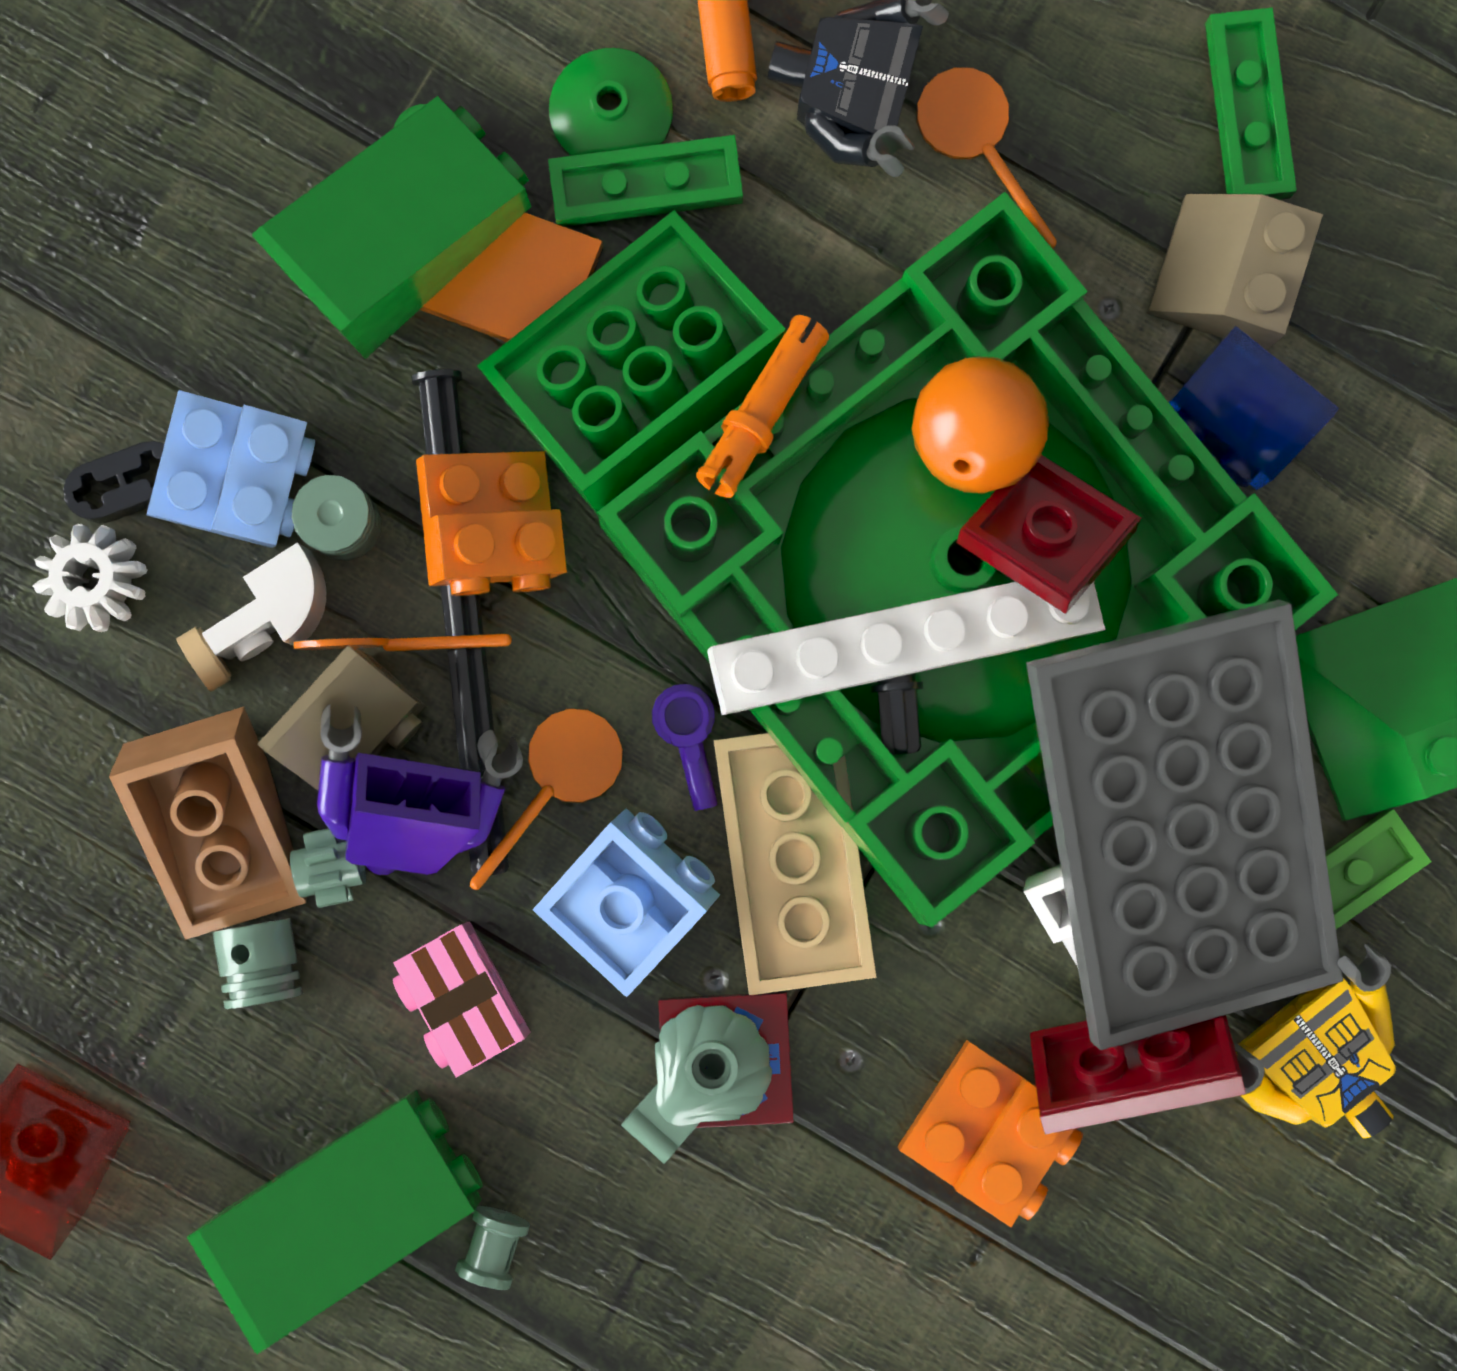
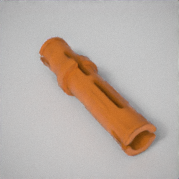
M795 315L792 318L789 328L753 387L748 392L738 410H731L727 414L721 425L724 434L705 464L696 473L697 479L705 488L710 490L721 470L727 469L720 480L721 484L715 494L725 498H732L756 454L767 451L774 439L771 432L772 428L780 418L784 408L820 350L829 340L827 330L820 323H816L806 341L801 343L806 333L805 329L812 318L803 315Z

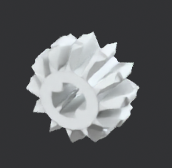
M73 525L71 542L59 535L49 537L51 547L57 553L55 557L51 559L39 556L34 559L36 566L49 571V577L41 579L33 585L36 593L52 595L44 608L45 612L49 616L56 618L65 615L66 627L81 631L88 622L95 631H107L110 625V614L122 621L130 619L132 614L124 603L126 598L142 600L146 597L143 589L131 585L132 579L141 577L148 571L145 564L139 561H129L134 555L136 545L126 538L116 541L115 530L101 525L94 534L85 525ZM89 567L100 570V573L92 575L99 579L98 584L92 590L82 587V583L89 582L88 579L83 578L84 572Z

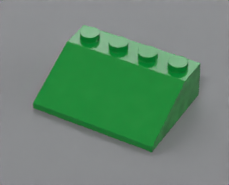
M673 210L478 364L477 367L566 479L598 516L600 509L700 431L704 434L731 410L742 404L787 329Z

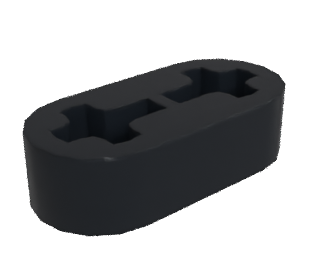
M156 441L142 442L87 462L72 470L66 478L63 488L64 500L69 509L79 517L99 524L111 522L147 509L154 483L147 479L133 482L132 478L150 470L148 460L152 457L160 461L164 443ZM95 479L105 486L119 483V488L102 495L103 506L100 508L88 501H83V496L91 492V480Z

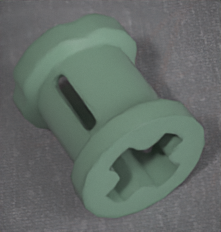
M478 1206L472 1215V1220L477 1224L466 1258L458 1260L455 1271L459 1277L473 1284L496 1290H508L513 1281L509 1269L519 1238L528 1234L530 1223L504 1210Z

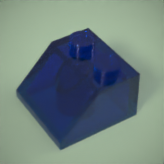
M1237 326L1203 357L1168 400L1169 404L1207 450L1219 460L1218 463L1231 479L1241 487L1246 488L1250 484L1256 490L1273 481L1339 410L1336 405Z

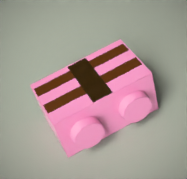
M470 921L459 925L393 962L399 973L398 976L393 978V984L401 1001L410 1012L419 1009L430 1029V1032L424 1034V1040L430 1054L441 1069L449 1065L455 1077L462 1075L524 1040L531 1033Z

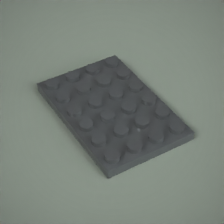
M1275 600L1026 663L1090 1041L1101 1051L1342 982V971L1338 967L1340 955L1291 604Z

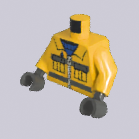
M1370 943L1364 944L1367 954L1360 965L1356 966L1347 956H1342L1338 960V967L1350 979V985L1343 978L1342 982L1299 994L1239 1044H1234L1246 1091L1245 1095L1240 1096L1253 1110L1294 1125L1312 1120L1325 1128L1333 1125L1342 1116H1345L1360 1136L1365 1139L1378 1134L1393 1120L1394 1115L1374 1091L1392 1077L1396 1071L1395 1064L1390 1057L1395 1046L1390 1001L1385 985L1391 974V965Z

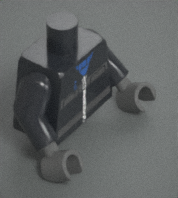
M874 0L839 11L834 17L820 18L812 50L776 41L769 66L768 79L802 88L798 102L797 120L805 125L807 135L833 162L866 167L880 165L892 177H898L903 173L905 167L892 154L901 148L913 150L915 147L902 129L897 127L923 26L915 23L918 22L920 16L932 25L945 23L948 19L949 11L941 4H930L932 0Z

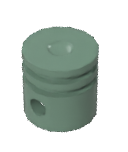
M324 475L310 480L299 490L292 506V521L296 533L307 545L333 560L350 561L362 557L374 547L381 533L382 519L375 502L358 485L342 476Z
M291 918L212 932L219 977L226 976L227 983L221 985L222 993H229L230 999L224 1001L225 1009L264 1004L303 994L302 986L295 987L294 980L300 979L299 970L292 971L291 965L298 962Z

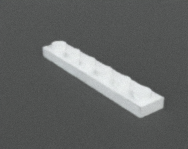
M1013 582L711 646L707 652L721 713L726 715L1091 635L1105 630L1094 582L1066 614L1019 583Z

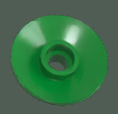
M602 48L579 56L561 72L551 92L549 116L554 135L560 146L569 156L663 144L672 124L673 103L669 86L662 73L653 63L629 50ZM613 93L621 98L620 105L610 111L602 109L598 105L600 98L605 94Z

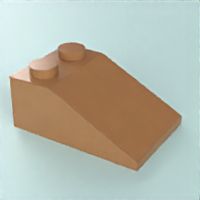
M245 707L124 743L109 775L185 940L305 904L307 897L301 898L298 895L293 882L290 866V853L293 850V846L267 758L263 749L258 745L259 740Z

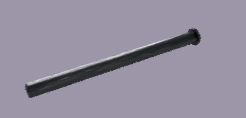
M435 369L412 375V384L419 386L426 455L464 454L457 382L462 381L463 377L462 372L459 370ZM451 585L441 586L446 636L484 635L480 594L452 596ZM485 647L447 649L460 769L481 772L482 778L485 766L478 752V740L487 730L494 731ZM502 801L490 834L485 842L469 849L470 866L473 875L477 873L506 835ZM508 854L491 875L507 872L509 868Z

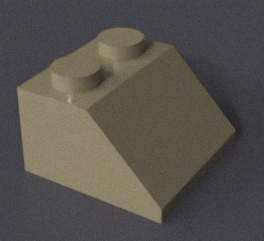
M1186 194L1147 314L1266 352L1286 333L1323 214L1262 194Z
M348 645L261 739L258 745L266 753L318 790L322 756L329 755V749L321 740V715L327 705H331L330 725L336 729H346L354 723V707H357L361 712V739L359 744L349 751V757L354 759L358 753L381 756L390 745L395 750L402 748L422 726L423 722L417 715L426 705L375 658Z

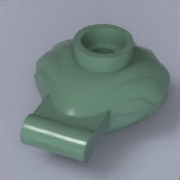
M696 1005L687 1008L678 1014L677 1017L671 1018L662 1026L659 1041L655 1043L658 1083L628 1115L621 1126L662 1163H665L700 1122L740 1119L742 1114L755 1111L763 1100V1094L766 1092L772 1078V1069L769 1065V1045L760 1036L756 1024L747 1016L734 1013L724 1005L708 1007Z

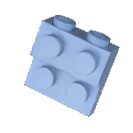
M178 390L146 515L273 548L277 544L279 535L291 537L294 529L292 506L295 499L288 498L294 473L302 476L307 475L315 446L314 439L304 437L307 422L248 405L239 407Z
M627 808L609 823L533 909L539 917L626 997L720 896L711 887L715 883V879L704 863L692 856H686L682 860L664 843L667 839V833L655 818L643 812H639L634 816Z

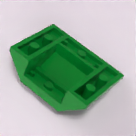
M1457 578L1296 635L1308 730L1342 820H1350L1423 800L1457 788Z

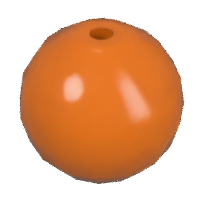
M971 357L948 364L920 391L912 422L915 448L933 476L945 485L962 492L986 493L1014 485L1036 464L1046 444L1049 424L1046 401L1030 376L1008 361L997 357Z

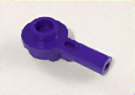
M677 684L665 689L656 698L652 709V723L657 734L664 741L678 747L693 810L698 811L718 805L703 741L708 737L707 735L711 732L715 721L714 706L709 696L700 688L689 684Z

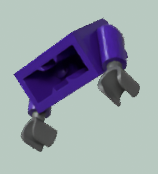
M327 705L323 709L321 715V740L329 749V755L322 756L317 807L318 813L333 836L346 841L345 859L348 862L364 865L371 872L378 875H388L395 870L428 875L437 873L455 855L485 842L492 829L506 789L501 785V781L504 778L513 776L522 767L523 757L514 736H511L507 749L501 754L495 755L498 740L494 731L487 730L481 735L477 744L478 752L485 766V771L481 778V772L358 753L355 759L349 757V751L354 749L361 739V712L357 707H354V723L349 728L336 729L330 725L331 705Z

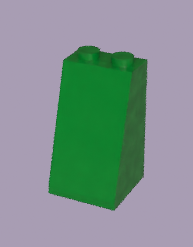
M437 96L264 223L252 236L287 276L366 359L532 207L526 190L523 187L529 179L506 152L503 151L498 157H495L481 142L486 136L485 131L464 107L459 106L453 112Z
M417 1090L411 1092L221 1210L187 1236L188 1241L256 1355L475 1211L482 1200L477 1190L483 1187L482 1180L473 1163L464 1153L456 1157L444 1137V1134L449 1132L447 1121L431 1098L423 1101Z

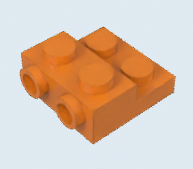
M545 451L422 455L416 459L429 586L451 585L452 596H467L490 592V583L512 582L513 592H532L551 588L550 579L567 573L560 509L551 510Z
M966 1040L897 1147L899 1151L952 1185L958 1193L1009 1227H1012L1018 1216L1028 1221L1036 1214L1048 1192V1187L1040 1183L1054 1161L1064 1166L1072 1158L1082 1141L1083 1133L1078 1129H1071L1045 1135L1039 1115L1036 1085L972 1042Z

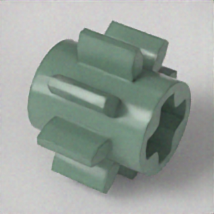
M329 828L304 833L303 839L306 848L292 850L290 853L291 873L298 895L301 898L315 895L318 908L353 901L354 897L351 887L366 883L365 866L351 864L345 859L346 841L334 837Z

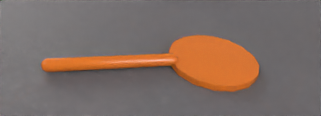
M952 68L937 74L924 87L917 104V124L923 139L936 152L952 159H973L984 154L1024 215L1047 243L1054 248L1057 245L1056 238L994 148L1001 141L1009 122V103L1002 87L989 74L974 68Z
M484 634L396 639H323L294 642V650L345 649L348 645L353 648L383 647L388 652L509 646L512 642V637L509 634Z
M567 709L550 715L537 727L529 743L528 763L534 780L542 789L471 879L470 887L472 889L479 890L552 796L563 802L582 803L600 797L614 784L622 768L623 749L617 732L605 718L589 710Z

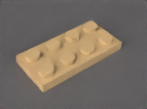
M768 733L714 740L749 995L877 978L859 851L856 843L816 797L810 786L800 775L801 773ZM844 755L833 764L837 792L852 809Z

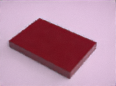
M1226 1015L1101 1051L1090 1041L1087 1020L1030 1033L1039 1115L1045 1135L1246 1094Z

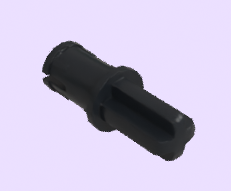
M916 673L877 681V685L871 686V693H878L881 741L891 755L912 754L920 751L921 748L917 690L923 689V682H916Z

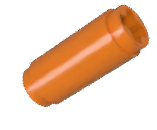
M698 0L708 86L712 88L713 98L718 101L732 102L751 97L756 92L757 70L748 0Z

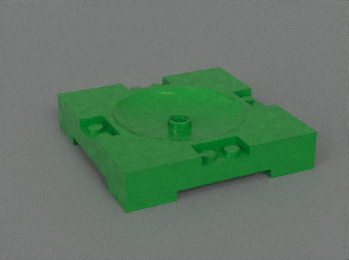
M1006 192L1002 193L908 267L901 279L829 334L827 344L820 350L784 408L780 418L772 428L771 432L774 438L765 453L756 454L732 498H725L715 494L721 484L720 480L727 469L721 470L710 490L705 488L696 477V473L705 464L724 434L721 425L726 418L725 416L704 434L702 431L698 432L598 511L601 530L709 664L707 650L711 646L1013 583L1016 581L976 555L974 556L977 559V570L973 575L964 576L958 574L950 567L947 553L949 548L961 546L957 543L960 529L996 490L986 493L962 492L945 485L933 476L915 448L912 422L920 391L948 364L971 357H997L1015 364L1030 376L1046 401L1049 420L1047 441L1041 455L1141 517L1137 531L1094 580L1105 630L1091 635L917 672L916 682H923V689L917 690L921 748L920 751L912 754L891 755L881 741L878 693H871V686L877 685V681L749 709L801 773L800 775L810 786L812 792L841 828L843 827L858 846V849L920 925L933 927L1034 845V840L1054 825L1026 663L1275 600L1291 604L1294 629L1296 630L1338 596V593L1254 493L1249 497L1245 496L1083 299L1088 291ZM844 755L852 809L837 792L833 764Z

